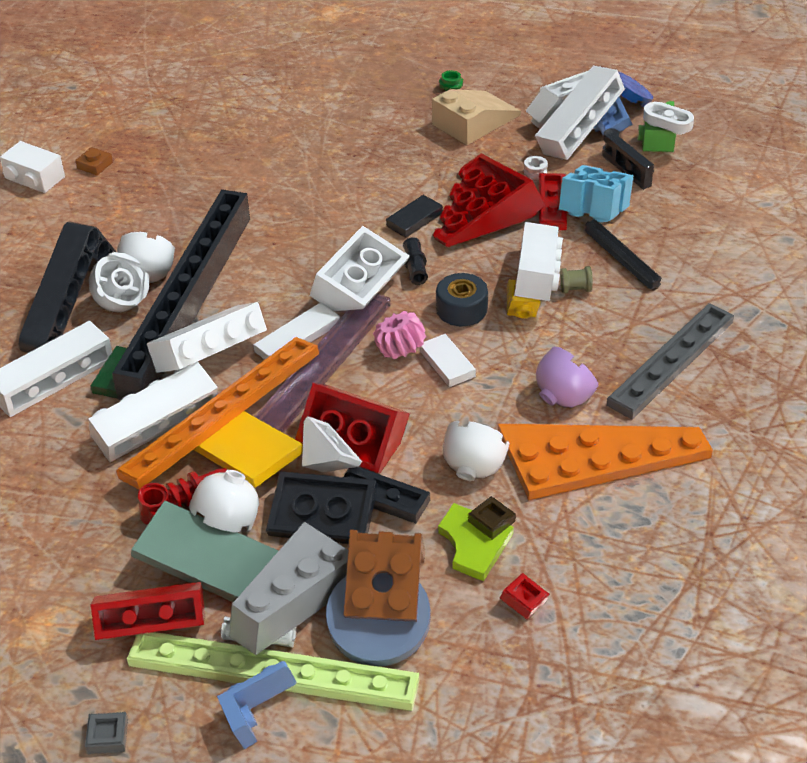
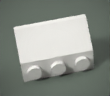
M362 226L318 271L310 296L332 311L364 309L407 262L409 255Z

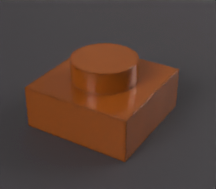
M90 147L75 162L77 169L98 176L113 163L111 153Z

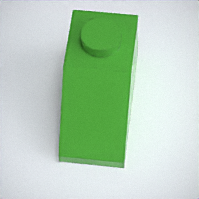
M668 101L665 104L674 106V101ZM643 121V125H638V141H642L643 151L674 152L675 133L660 127L651 126Z

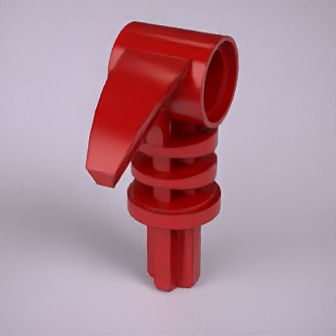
M219 468L202 476H198L193 471L187 474V481L183 478L177 479L176 486L172 482L167 483L166 487L159 483L144 485L138 492L141 521L148 525L164 500L181 508V504L189 507L199 483L206 476L218 472L225 473L227 469Z

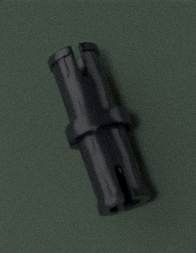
M409 237L403 242L404 251L409 255L405 267L409 270L411 283L421 285L428 280V274L425 269L427 260L421 250L419 239Z

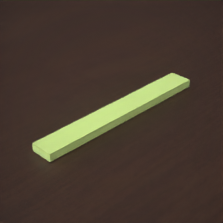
M158 632L137 634L127 657L128 665L131 667L232 683H242L261 673L266 667L285 661L297 682L285 691L413 711L419 685V673L268 649H264L259 654L254 655L242 645Z

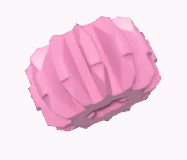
M406 311L397 315L393 313L391 317L384 318V322L378 323L373 333L374 341L380 352L383 353L384 357H392L393 359H397L399 356L406 357L411 352L415 353L416 348L421 347L424 344L423 340L426 338L422 322H420L415 313H407Z

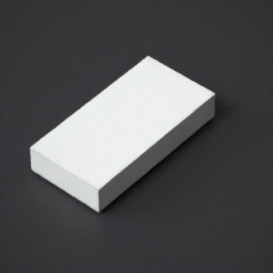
M446 334L425 341L419 347L421 354L449 387L476 377V369Z

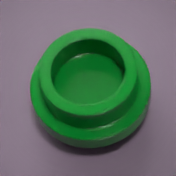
M445 71L439 79V86L445 91L460 89L463 86V78L457 71Z

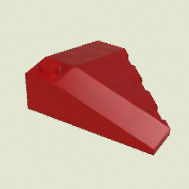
M481 153L460 168L458 174L462 178L461 183H454L449 195L451 200H453L451 207L450 205L444 207L440 217L444 225L442 229L436 228L433 236L435 240L444 246L450 247L524 222L526 219L534 217L537 211L542 209L545 204L532 179Z

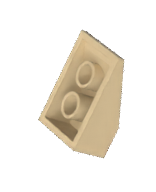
M450 89L432 99V125L466 145L471 144L521 115L519 109L487 91Z

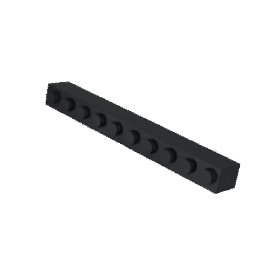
M221 189L112 372L118 400H122L129 394H136L146 389L155 380H161L165 372H156L147 343L193 323L250 221L247 193Z

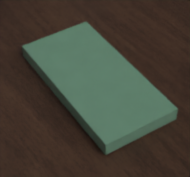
M164 500L131 549V557L189 583L201 582L203 589L234 602L278 552V550L238 532H229L211 527L203 523L204 517L197 514L194 516L190 511Z

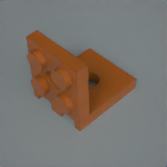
M350 530L344 605L345 618L417 622L420 564L425 562V546L422 533H414V536L394 535L393 532L379 531L378 534H370ZM386 573L393 578V585L390 590L378 592L373 588V580L378 574Z

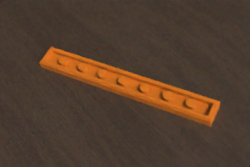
M298 337L293 338L116 470L118 478L140 490L141 487L153 481L319 355L318 345Z

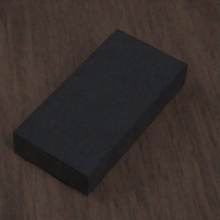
M423 194L386 218V227L406 238L441 215L443 205Z

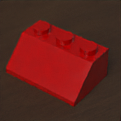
M312 383L295 440L303 445L304 420L307 416L329 423L362 461L359 465L360 467L381 473L401 444L410 413L329 385Z

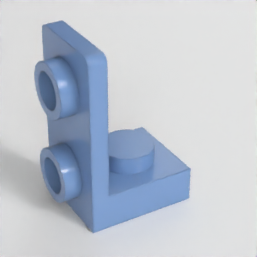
M285 661L266 667L261 673L242 683L231 686L226 692L217 696L232 732L244 749L258 742L252 730V727L256 726L257 722L250 709L297 683Z

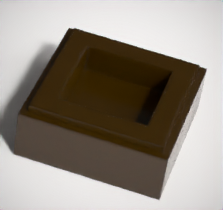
M490 496L468 513V522L493 540L516 522V513Z

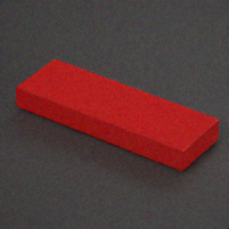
M539 173V194L545 204L539 210V224L556 226L558 230L567 231V211L559 210L562 178L566 174Z

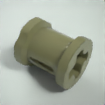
M585 266L581 270L568 271L566 268H561V292L564 294L568 293L569 290L581 289L591 292L593 289L591 267Z

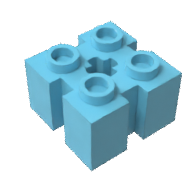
M582 165L575 170V173H569L562 178L559 210L568 211L569 215L576 217L584 216V213H588L590 217H593L598 222H609L630 206L633 175L616 171L610 173L603 171L601 168Z

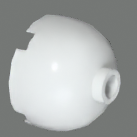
M131 232L123 235L117 249V253H125L140 263L136 266L140 267L143 273L146 271L149 283L159 281L168 274L173 264L175 248L170 241L158 235L156 240L147 238L146 232Z
M111 253L99 260L93 267L89 277L90 293L94 301L108 311L124 312L137 306L147 295L149 278L146 271L143 273L141 268L136 266L140 263L135 258L125 253Z
M460 421L450 423L444 438L443 455L449 466L457 472L456 475L461 479L474 481L475 478H485L495 474L505 460L510 444L507 440L503 443L501 441L503 435L500 432L476 422L469 421L467 427H458Z
M226 470L225 473L218 472L206 476L199 483L192 496L189 509L194 516H196L197 511L204 515L203 523L211 527L229 532H240L242 526H247V531L252 529L257 516L259 500L252 484L245 480V475L235 470Z

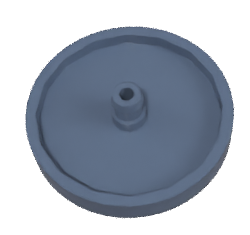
M386 573L378 574L373 580V588L378 592H386L393 585V578ZM347 576L336 585L327 603L326 620L333 643L346 657L360 664L388 666L410 657L422 645L429 631L431 614L428 596L420 583L417 622L345 618L344 605Z

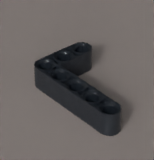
M71 221L64 224L20 333L18 344L22 352L30 353L63 335L87 271L91 272L96 263L103 257L117 252L97 227Z

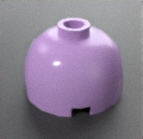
M555 346L544 355L537 366V384L542 390L539 395L551 406L556 403L562 407L572 408L588 400L597 390L598 382L583 363L578 367L571 361L574 355Z

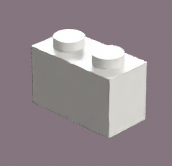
M19 141L0 156L2 171L6 179L46 193L65 177L60 155Z

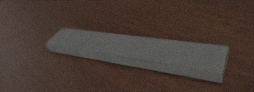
M708 303L607 398L606 406L633 420L733 323L734 315Z

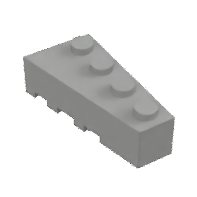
M304 522L233 602L229 637L254 655H257L327 605L336 585L347 576L349 550Z

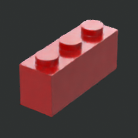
M201 582L95 596L90 604L95 640L205 624Z

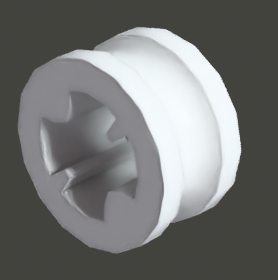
M531 156L525 159L524 176L532 180H539V173H547V160L540 156Z

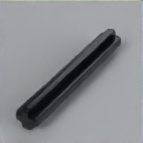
M595 219L586 222L585 232L648 289L654 290L661 285V276Z

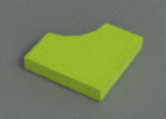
M453 503L438 525V533L447 538L455 548L456 554L453 559V569L484 582L513 536L514 526L510 525L492 540L468 522V513L472 510Z

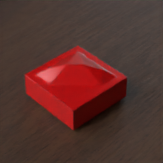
M521 573L502 591L500 599L527 620L547 601L550 594L525 574Z

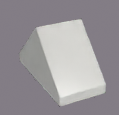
M307 416L304 420L303 467L320 472L359 467L362 463L360 458L329 423Z

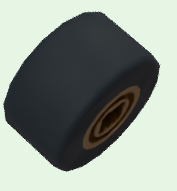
M454 273L444 277L436 287L437 315L442 321L453 326L463 327L479 323L488 311L487 284L481 278L468 273Z

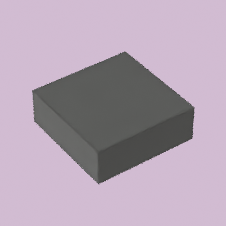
M126 712L88 715L85 742L87 754L125 752L128 726Z

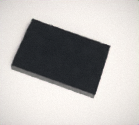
M280 471L266 532L268 536L291 538L299 527L306 522L335 542L349 544L350 530H357L358 533L369 532L378 487L377 481Z

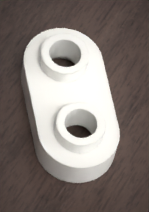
M650 102L644 107L643 119L651 126L660 127L680 135L691 131L693 128L694 115L687 110L662 102Z

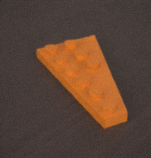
M498 424V432L503 435L501 441L505 443L508 440L510 443L507 454L528 500L710 459L713 451L700 427Z

